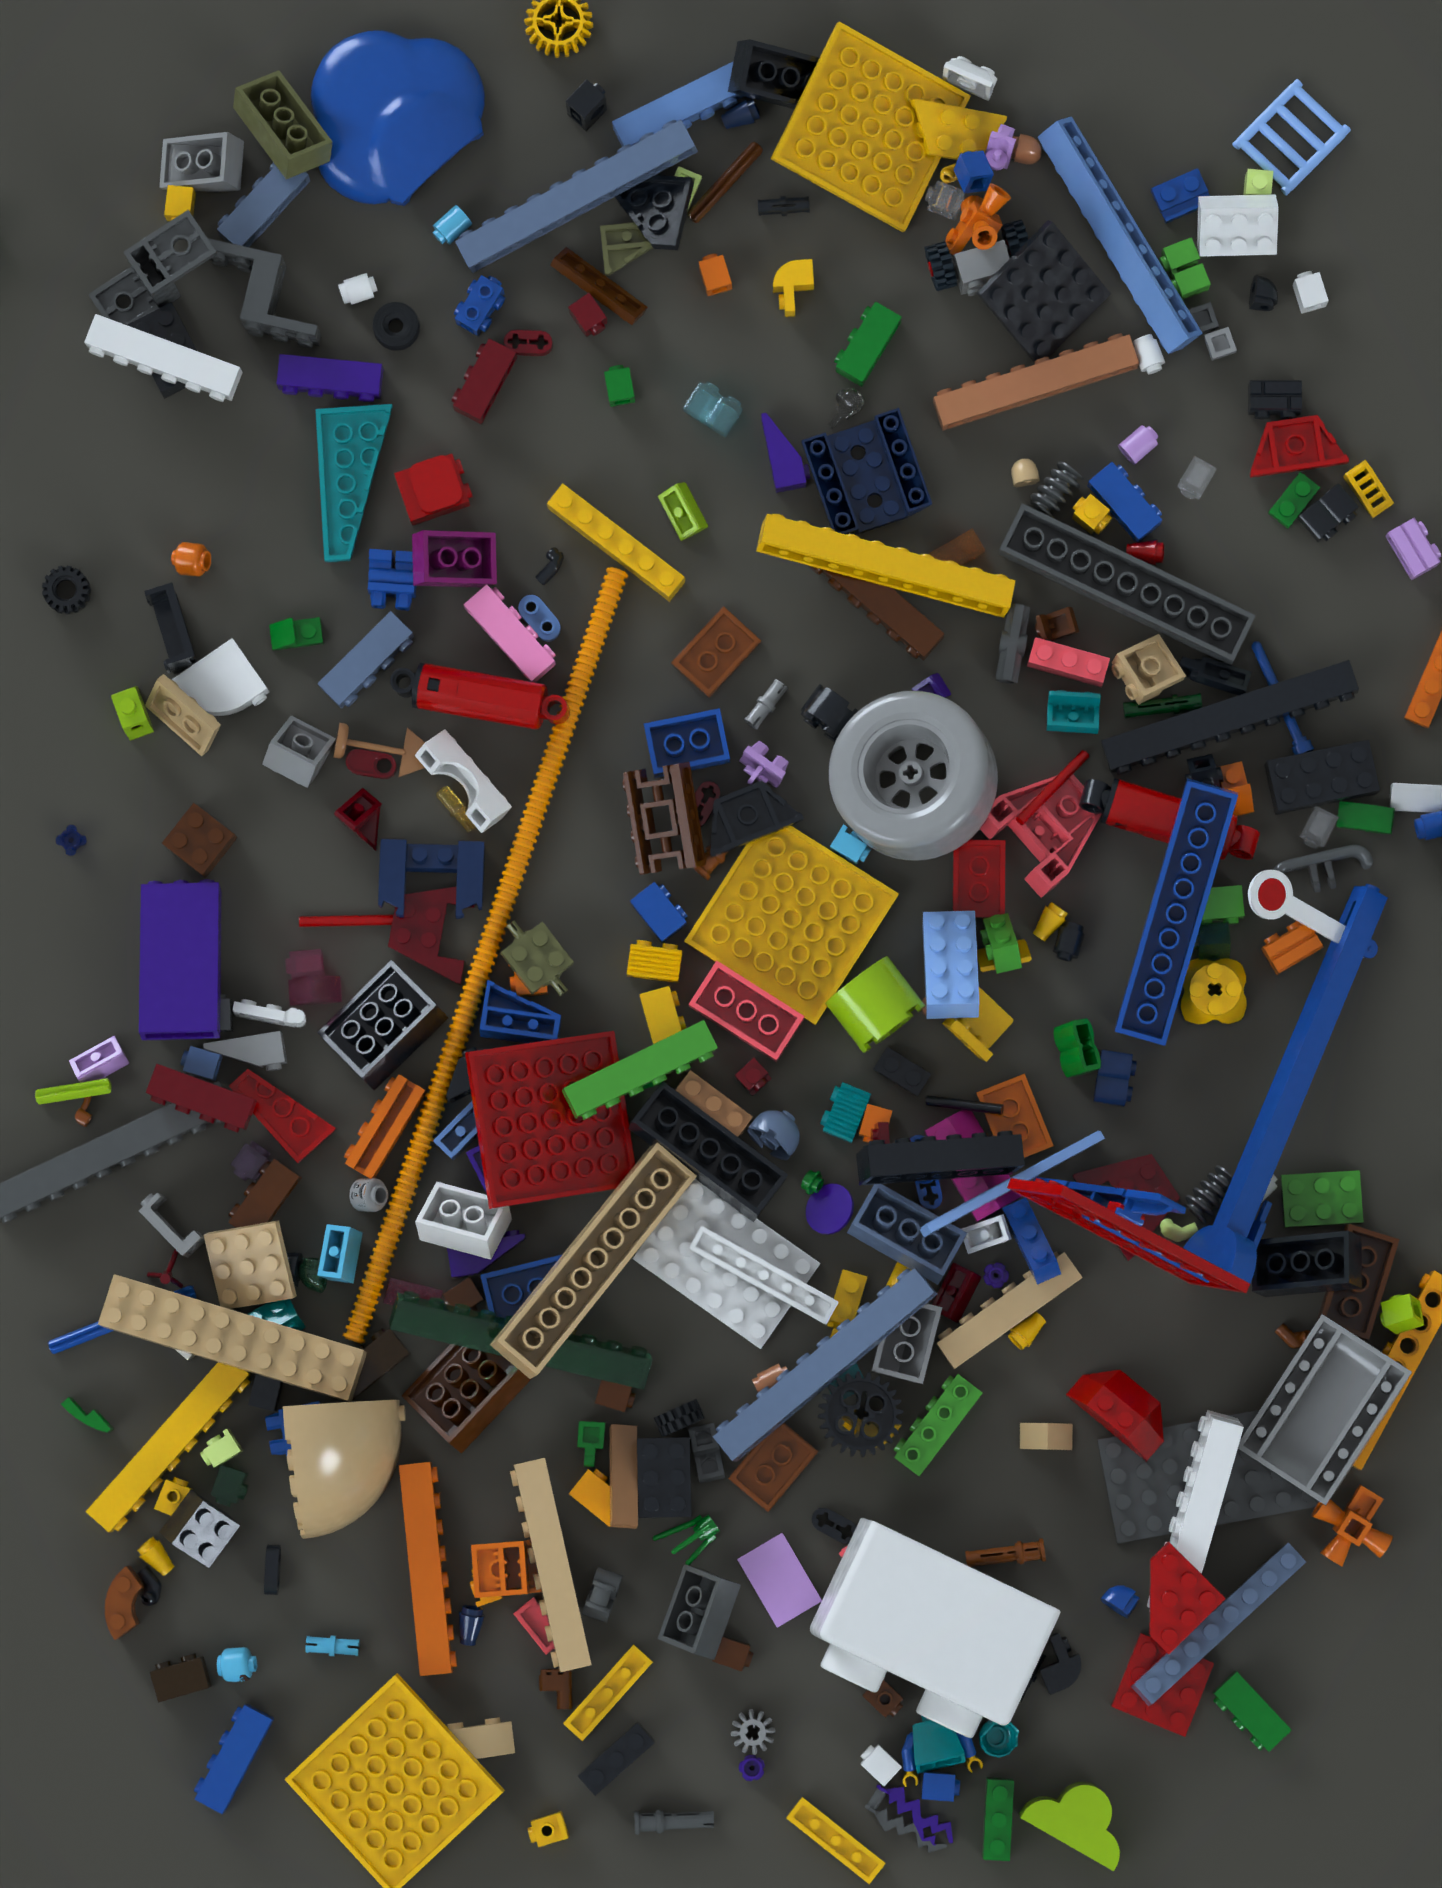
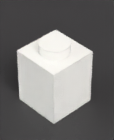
M1307 271L1297 275V279L1294 280L1292 286L1301 314L1326 307L1329 300L1320 272L1312 274V271Z
M879 1744L875 1748L870 1745L860 1756L864 1759L860 1764L883 1786L902 1768Z

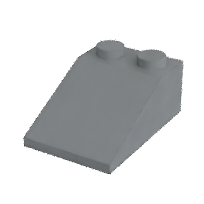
M229 132L163 139L159 188L167 190L168 185L193 187L195 191L200 192L240 190L244 141Z

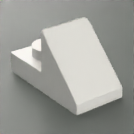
M1004 1214L962 1228L963 1231L967 1232L963 1241L968 1254L1012 1239Z

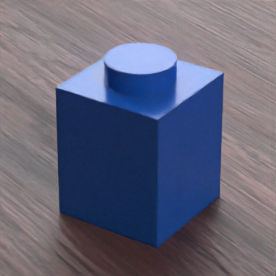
M984 151L960 153L954 167L955 175L964 194L987 191L994 173Z
M923 1772L921 1798L954 1802V1796H959L960 1780H955V1773Z

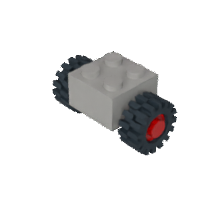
M1022 219L1003 224L1001 227L1003 240L996 242L993 247L986 250L974 248L956 253L954 258H951L945 241L925 246L927 265L936 291L955 287L958 282L961 295L967 293L968 296L977 295V292L1029 240Z

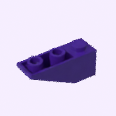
M519 1230L505 1232L491 1260L447 1248L451 1277L457 1278L480 1274L526 1239V1235L520 1234Z

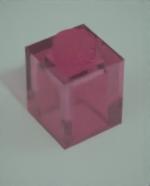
M321 949L289 952L290 958L285 959L286 972L291 974L293 980L325 977L323 951Z

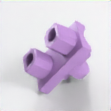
M1000 124L998 132H991L985 155L992 170L1008 169L1016 139L1012 138L1015 131L1012 127Z
M758 741L752 747L748 745L739 762L746 766L743 771L751 776L747 782L748 784L752 785L757 780L758 782L763 781L765 784L768 782L775 788L782 782L789 762L778 755L773 762L765 758L769 748L761 741Z

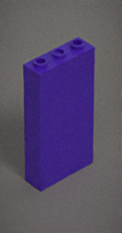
M204 879L200 880L199 883L177 880L174 883L163 884L161 881H150L148 884H141L139 1034L142 1040L220 1038L222 891L219 882Z

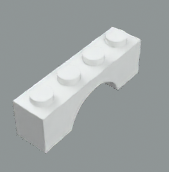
M445 729L425 742L415 754V757L431 775H448L456 779L464 787L469 800L465 815L481 833L500 821L511 809L512 806L508 803L505 796L495 788L490 779L482 773L472 758L457 744V741Z

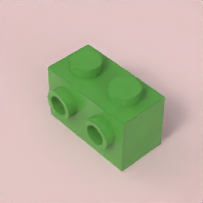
M1008 913L984 918V929L980 930L983 945H985L988 961L993 960L996 973L1022 968L1018 942Z

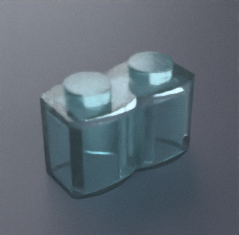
M699 382L683 406V411L726 438L743 413V409L740 407L741 403L732 396L725 398L718 393L720 389L712 383L706 382L704 384Z

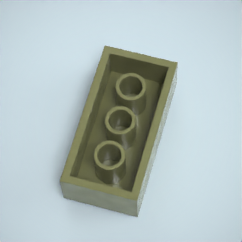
M279 70L235 88L234 110L286 180L330 162L332 140Z

